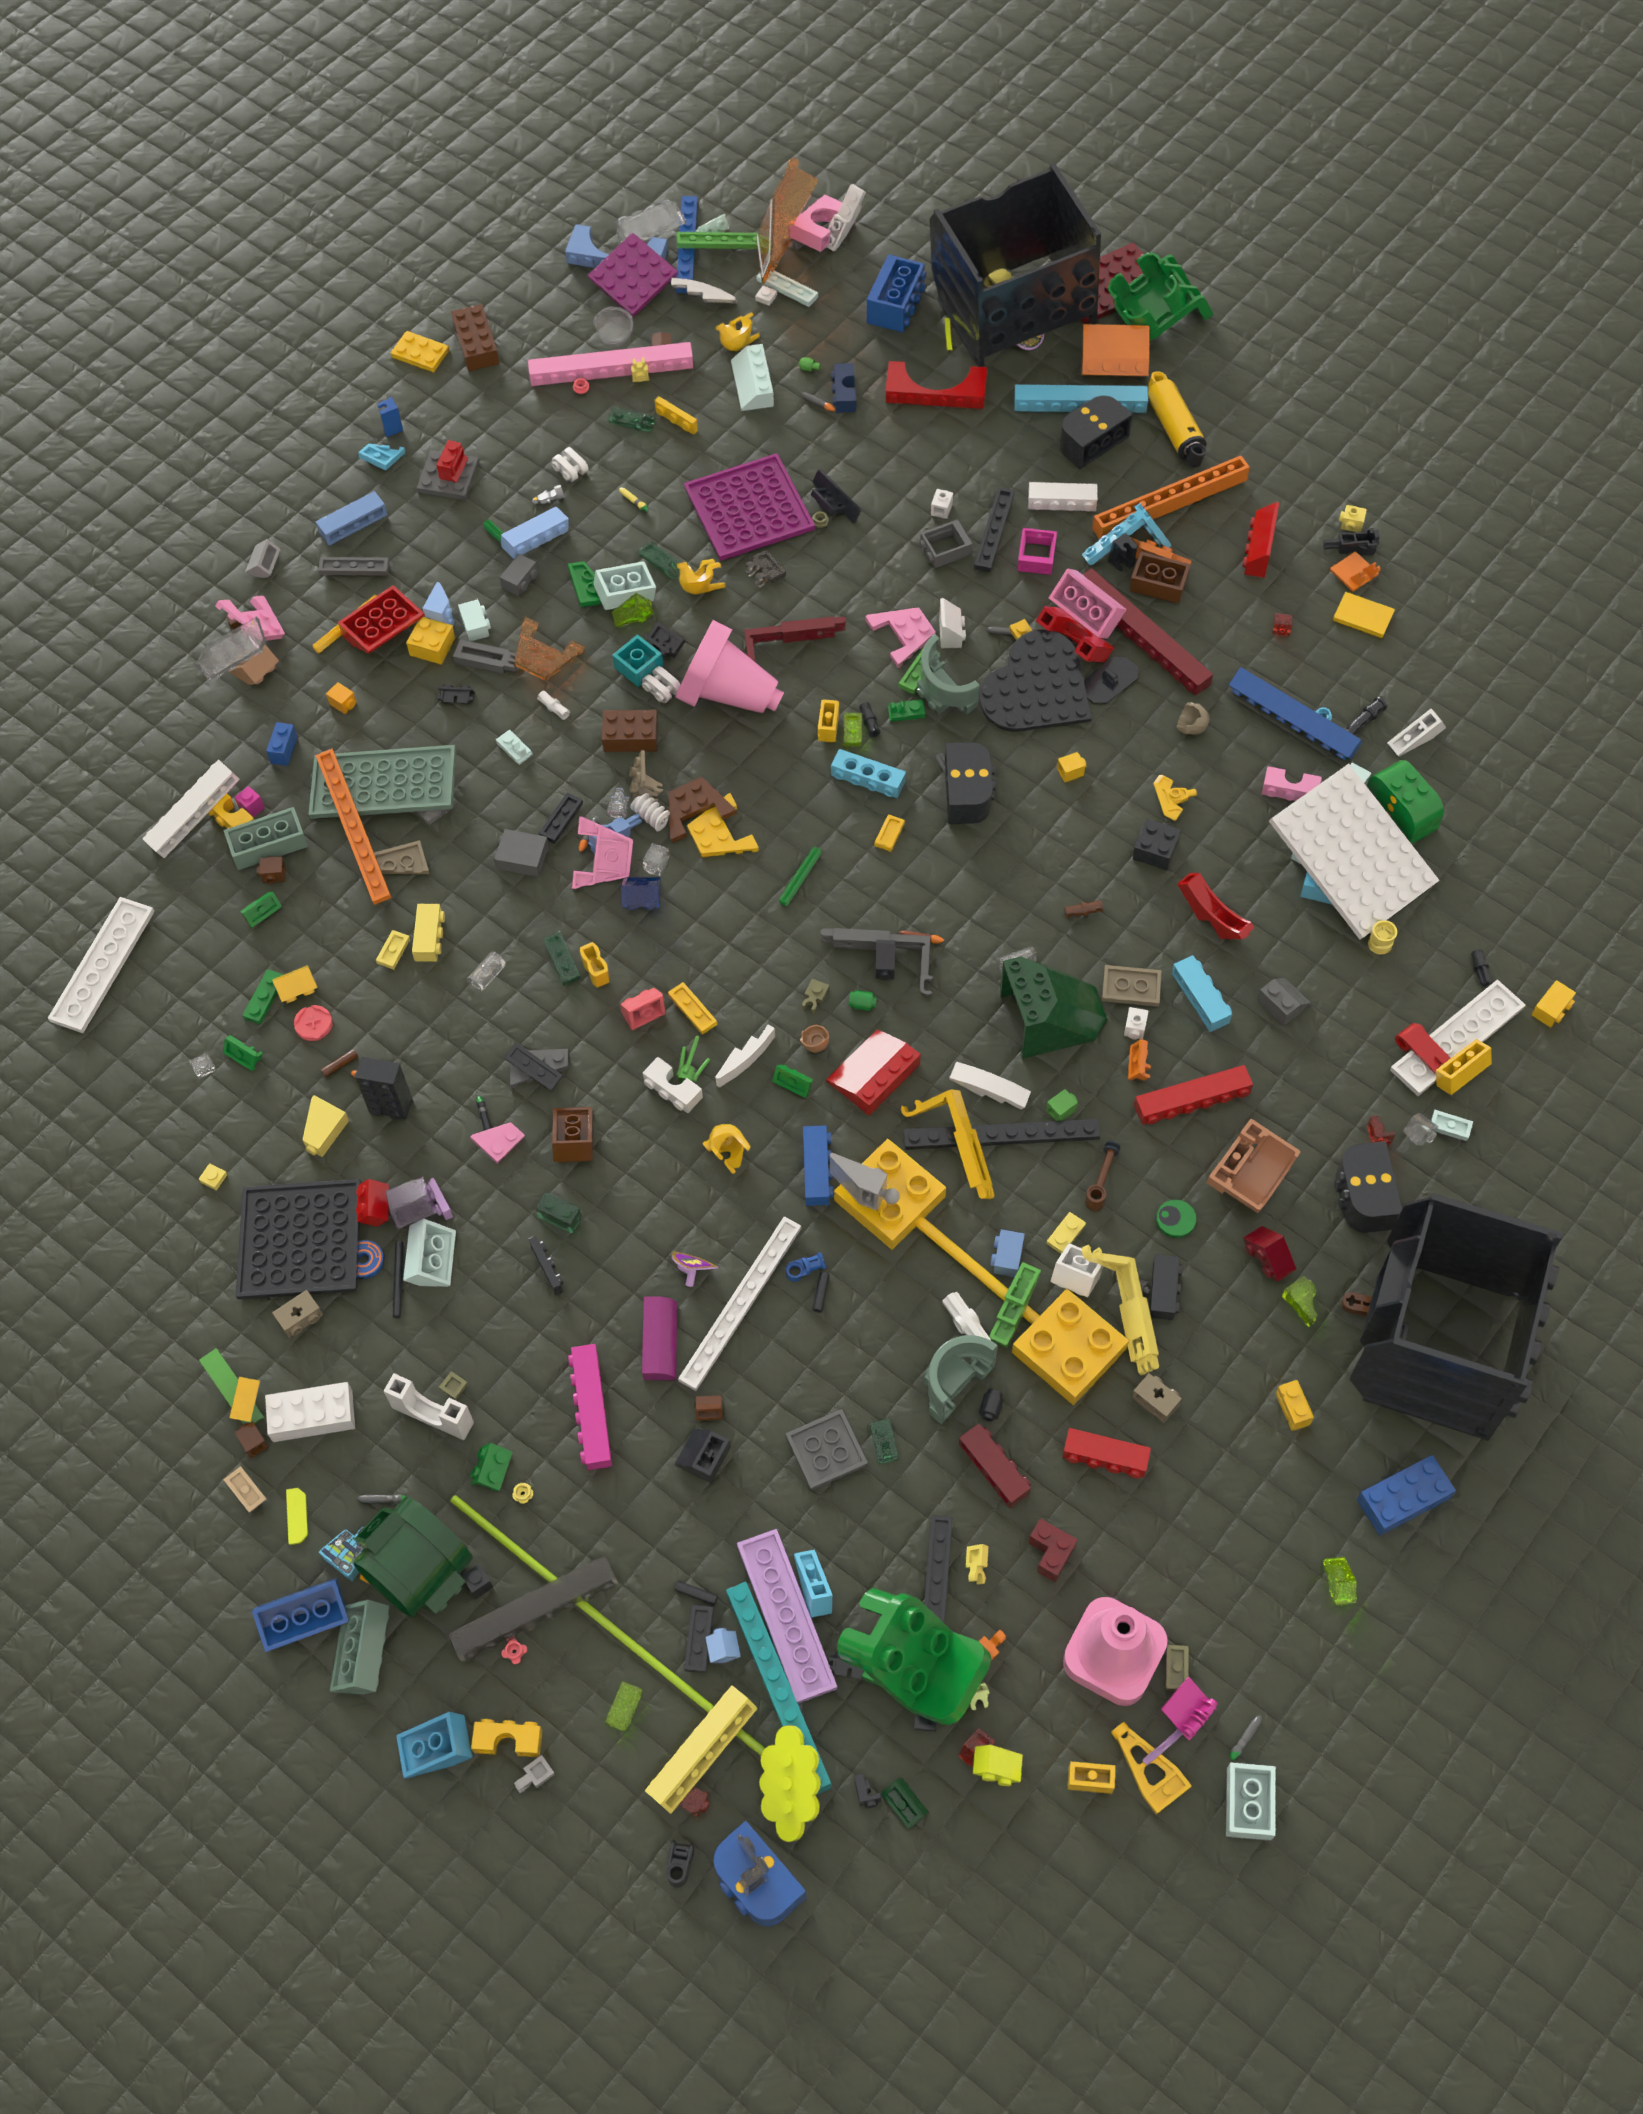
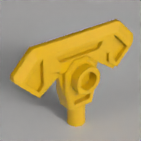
M1159 775L1154 782V787L1165 817L1176 821L1183 811L1177 804L1187 801L1189 797L1197 796L1196 789H1170L1173 781L1163 775Z

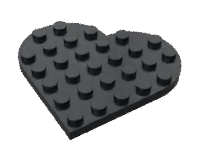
M1042 629L1030 631L1020 636L1010 649L1008 666L993 671L982 684L979 701L984 716L990 722L992 721L1000 726V729L1012 732L1091 722L1092 717L1079 657L1074 652L1076 648L1071 641L1060 633Z

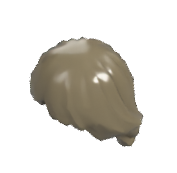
M1188 702L1181 713L1182 715L1179 716L1176 728L1183 735L1201 734L1209 724V713L1200 704Z

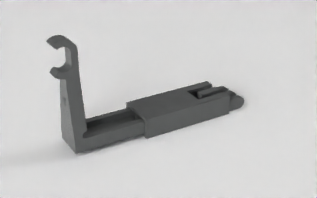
M821 929V941L833 943V948L876 950V940H895V948L922 949L920 993L925 997L933 995L931 991L924 990V983L926 981H933V977L928 975L930 936L890 934V931Z

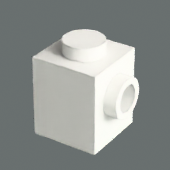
M936 490L931 503L932 516L948 518L953 505L952 492Z
M1129 1007L1124 1036H1128L1131 1039H1143L1148 1010Z

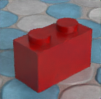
M368 1179L358 1185L356 1191L358 1196L356 1207L357 1222L375 1227L387 1222L389 1184Z

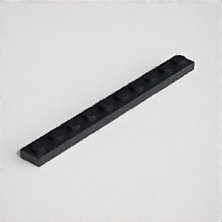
M1098 1119L971 1125L972 1129H976L980 1146L1100 1140ZM952 1126L904 1129L905 1150L958 1147L954 1136L956 1128Z
M932 1515L924 1605L944 1623L953 1517ZM915 1714L914 1730L936 1732L937 1722Z

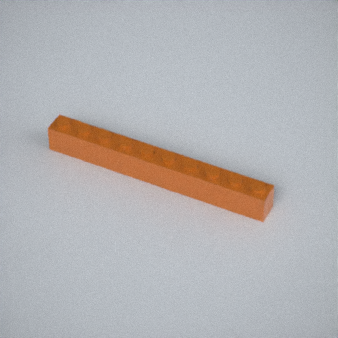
M1242 456L1228 460L1095 515L1092 530L1100 540L1101 537L1111 532L1115 526L1125 521L1130 514L1137 511L1135 506L1139 503L1152 519H1156L1247 481L1250 466Z

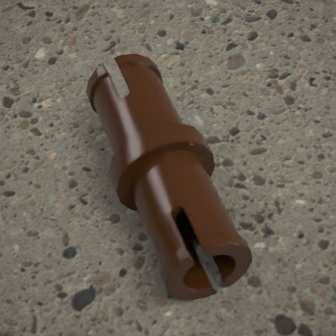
M1099 900L1090 903L1081 902L1079 905L1068 907L1065 906L1066 918L1080 915L1085 917L1087 914L1103 912V904Z

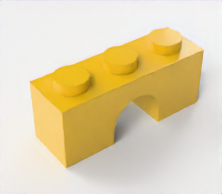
M227 793L207 813L209 816L213 815L217 823L221 827L225 826L227 829L254 820L243 808L235 813H229L235 806Z
M481 1719V1722L474 1723L471 1749L474 1753L496 1755L498 1743L504 1738H513L516 1740L515 1752L517 1756L539 1757L543 1730L535 1722H525L524 1725H517L515 1721L504 1720L502 1724L494 1723V1720Z

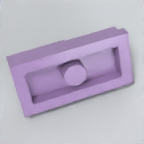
M434 1178L430 1179L429 1185L421 1188L420 1193L422 1196L430 1194L429 1197L424 1199L425 1203L428 1205L436 1201L437 1204L434 1207L438 1215L443 1214L445 1220L453 1217L451 1210Z

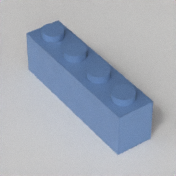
M374 491L316 521L319 534L328 545H331L387 516L385 504Z

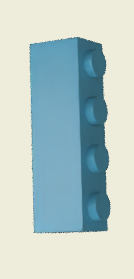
M1192 955L1173 964L1171 974L1209 1032L1229 1024L1232 1010L1222 1000V995L1213 986L1210 976L1206 975L1203 971L1201 962L1197 961Z

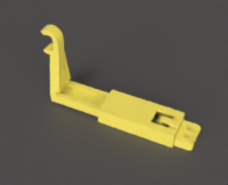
M1089 1244L1082 1247V1254L1087 1261L1100 1264L1113 1271L1116 1270L1122 1304L1119 1307L1125 1336L1129 1340L1128 1350L1131 1362L1137 1363L1138 1372L1141 1376L1158 1369L1157 1355L1159 1353L1147 1298L1142 1296L1135 1259L1104 1254L1100 1248L1094 1250L1092 1254Z

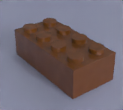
M480 304L451 311L453 325L467 370L472 371L498 365V353L483 305Z

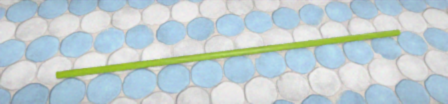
M454 1495L452 1497L451 1503L706 1712L709 1713L714 1708L710 1702L458 1496ZM740 1729L736 1736L761 1756L765 1747L743 1729Z

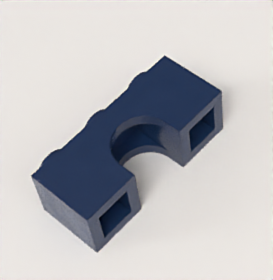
M854 363L834 364V371H831V381H835V383H832V394L835 393V396H832L833 406H836V413L856 412L855 388H848L854 387Z

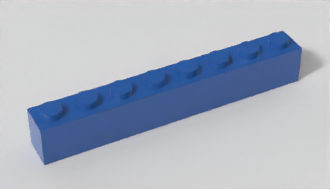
M1242 667L1239 668L1229 684L1232 688L1231 692L1239 697L1241 695L1246 696L1247 702L1254 706L1259 704L1262 706L1261 710L1269 715L1271 712L1277 715L1276 719L1285 724L1287 721L1292 724L1291 728L1298 733L1301 730L1307 733L1306 737L1313 742L1316 740L1320 741L1323 748L1328 751L1331 749L1337 752L1336 755L1343 760L1346 758L1352 760L1363 743L1360 738Z

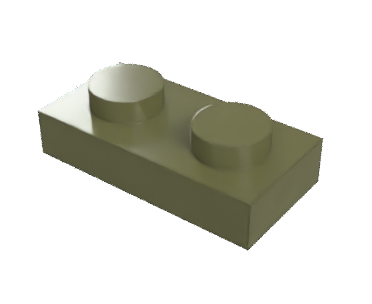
M1167 1645L1165 1690L1177 1691L1188 1678L1189 1646Z

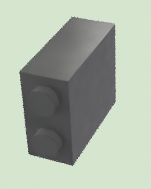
M505 829L503 836L500 835L498 850H495L493 855L496 868L539 877L549 848L547 837Z

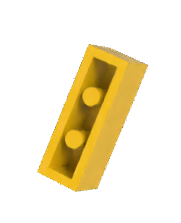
M1475 1039L1436 1070L1437 1087L1453 1095L1492 1064L1491 1047Z

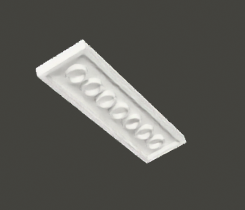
M122 897L118 899L48 1017L50 1022L84 1033L155 911L152 907Z
M1496 980L1429 1036L1452 1058L1475 1039L1481 1042L1487 1040L1523 1010L1525 1004L1500 981ZM1412 1050L1390 1069L1417 1096L1436 1082V1075Z

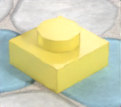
M209 1163L200 1176L199 1181L217 1191L226 1178L227 1173Z

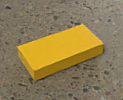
M888 814L874 842V846L892 852L905 825V820Z

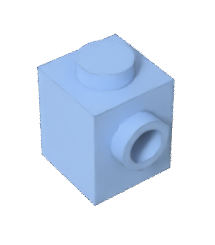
M726 1628L714 1630V1634L706 1637L710 1663H727L741 1657L736 1631H726Z

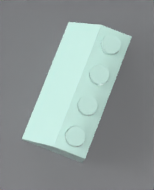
M763 344L746 346L731 360L741 411L773 407V389Z

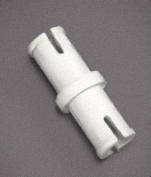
M545 691L539 693L537 700L546 705L550 712L553 711L562 720L569 716L570 711L562 706L558 699L552 698Z

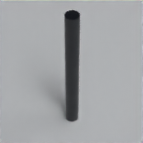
M402 1241L395 1242L393 1318L401 1317Z

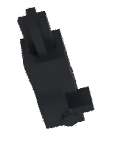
M1367 528L1363 532L1339 533L1338 539L1323 540V549H1338L1339 554L1357 552L1359 555H1374L1377 545L1380 544L1379 531L1374 530V528Z

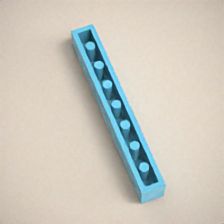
M1015 385L1014 411L1071 412L1097 396H1110L1120 402L1131 413H1146L1148 389L1147 386Z

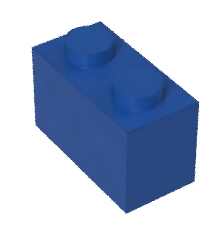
M276 722L266 750L271 764L288 766L298 738L293 724Z

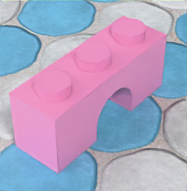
M1267 767L1262 794L1269 797L1297 801L1321 784L1322 777L1303 774L1302 781L1293 784L1285 779L1286 770Z

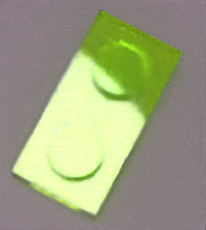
M844 713V746H862V713Z
M622 1681L605 1723L626 1732L643 1689Z

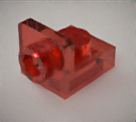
M1275 613L1272 634L1290 636L1292 615Z
M1379 1116L1370 1117L1367 1128L1372 1143L1386 1141V1144L1390 1145L1396 1136L1395 1131L1385 1132L1384 1124L1380 1122Z
M978 1728L963 1745L959 1757L966 1764L973 1767L975 1747L984 1745L994 1746L996 1741Z
M693 1787L679 1806L699 1817L700 1813H705L711 1801L708 1800L710 1798L709 1793L702 1792Z

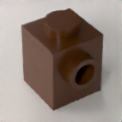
M282 856L260 858V865L257 866V875L261 877L263 883L285 882L286 866Z

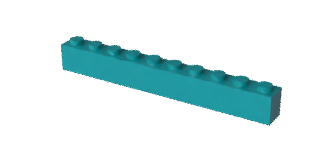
M743 1582L727 1589V1597L781 1727L792 1725L799 1728L803 1734L804 1745L812 1746L818 1753L747 1583ZM819 1753V1764L815 1772L820 1778L821 1786L816 1795L831 1789V1782Z

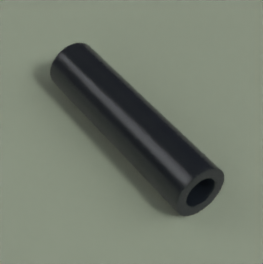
M820 1272L812 1308L817 1313H821L823 1310L830 1275L827 1272Z
M679 1580L674 1589L677 1592L713 1606L718 1598L715 1594Z

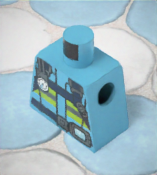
M364 1527L355 1536L349 1531L344 1530L319 1551V1554L325 1561L351 1582L355 1580L359 1573L351 1561L362 1550L353 1539Z

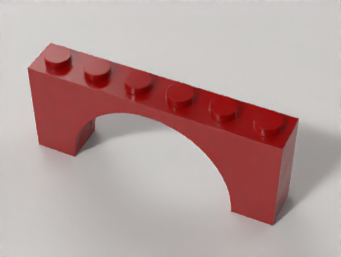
M889 361L885 402L984 409L987 367L971 366L968 376L957 386L945 390H931L921 387L912 381L906 372L905 362Z

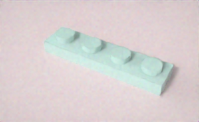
M768 267L763 279L761 272L757 275L758 282L808 307L818 298V292Z

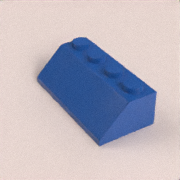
M337 1578L260 1605L252 1610L265 1652L349 1622L344 1597Z

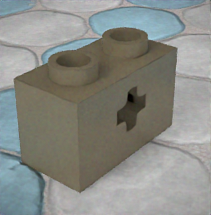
M307 1290L272 1312L288 1338L298 1335L303 1328L309 1324L316 1323L323 1316L320 1308Z
M1150 1373L1147 1374L1132 1394V1398L1163 1423L1179 1407L1182 1399L1177 1391L1172 1388L1169 1389L1159 1377L1152 1376Z

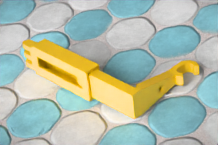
M948 1090L923 1103L920 1100H915L916 1109L911 1112L908 1111V1107L902 1106L901 1111L904 1116L914 1117L942 1105H949L956 1128L954 1136L970 1188H976L981 1199H993V1184L976 1129L971 1127L960 1090Z

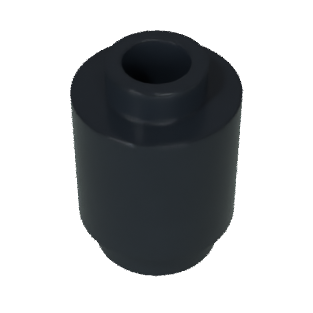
M994 1389L987 1390L979 1409L982 1419L993 1422V1420L999 1418L1004 1401L1002 1398L1003 1393Z

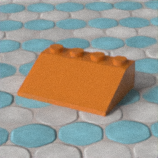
M1083 324L1081 376H1148L1149 326Z

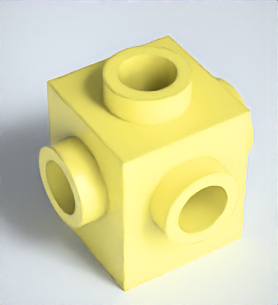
M1346 505L1345 512L1341 511L1339 521L1342 522L1340 529L1361 532L1367 509Z

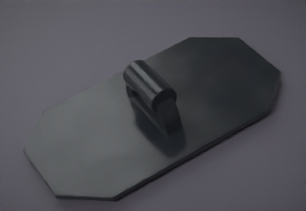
M1112 657L1084 679L1087 698L1093 703H1108L1138 679L1139 667L1127 657Z

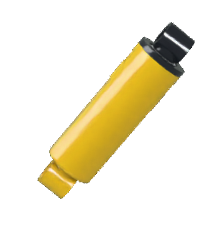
M1153 372L1147 386L1148 399L1179 457L1186 460V463L1191 467H1200L1207 452L1206 440L1174 382L1168 380L1167 376L1162 372Z

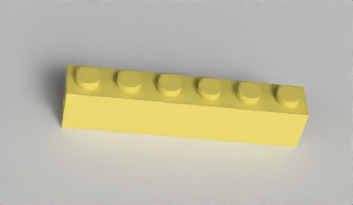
M731 1686L645 1791L671 1814L758 1708L746 1696Z

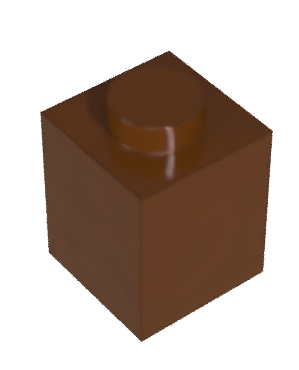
M253 1421L243 1424L234 1432L250 1458L269 1448Z

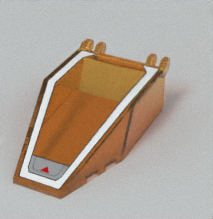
M790 158L785 170L786 173L771 198L756 237L761 281L763 284L771 276L770 271H774L775 267L773 265L777 267L791 243L792 238L789 237V226L794 225L818 183L817 178L797 168L799 161L796 158Z

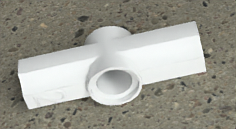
M957 1292L947 1295L942 1303L953 1317V1322L961 1334L980 1336L991 1340L980 1325L979 1318L974 1310L967 1307Z

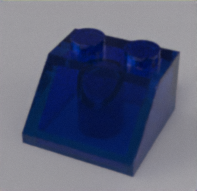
M661 877L624 878L621 885L622 907H626L628 910H636L638 907L654 910L656 907H659Z

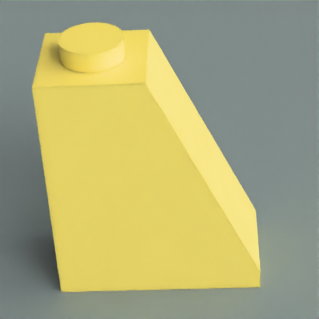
M315 1095L311 1099L303 1142L307 1152L323 1157L349 1122L346 1112Z

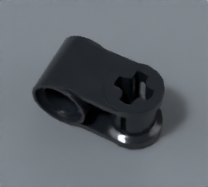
M672 1840L666 1870L667 1879L671 1886L680 1888L687 1882L695 1844L676 1843V1840ZM675 1870L683 1872V1876L678 1880L671 1878V1874Z

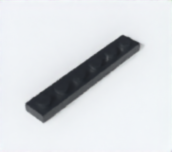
M998 487L975 560L974 569L991 572L1015 490Z

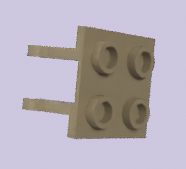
M641 750L639 756L635 758L634 767L630 768L629 773L630 778H632L630 784L632 800L648 793L649 798L654 797V802H657L658 799L655 798H657L659 793H662L663 789L659 788H662L663 785L645 774V751Z

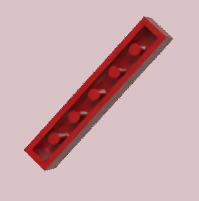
M1245 1065L1136 1096L1134 1107L1141 1124L1151 1125L1161 1119H1172L1178 1114H1189L1195 1111V1109L1202 1107L1205 1109L1219 1102H1229L1236 1097H1246L1251 1093L1253 1083Z

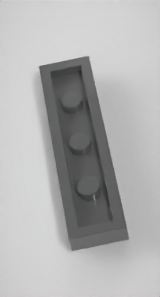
M320 557L318 571L320 575L388 576L389 558Z

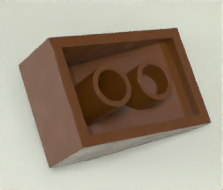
M592 1107L553 1108V1162L593 1161Z

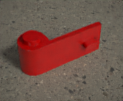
M1412 1023L1395 1036V1041L1402 1050L1408 1051L1411 1049L1435 1075L1436 1070L1451 1059L1425 1032L1424 1027L1420 1024Z

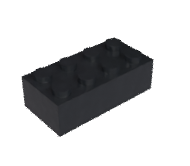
M362 1057L355 1078L369 1113L375 1116L386 1115L393 1119H407L413 1098L400 1063Z

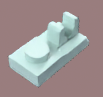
M510 730L496 739L497 745L518 765L533 755L531 750Z

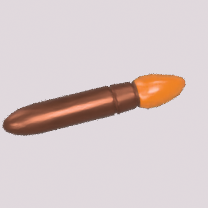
M905 930L899 932L901 935L930 936V941L935 944L944 942V939L937 935L931 936Z

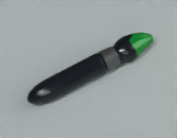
M478 1096L476 1105L479 1109L483 1130L485 1131L491 1129L485 1108L486 1104L482 1097Z

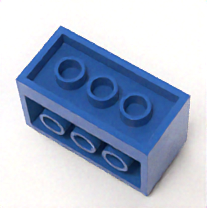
M888 254L867 298L868 324L904 332L906 326L908 327L910 324L911 315L915 313L916 304L920 303L921 293H924L926 289L924 280L927 272L925 271L924 263Z

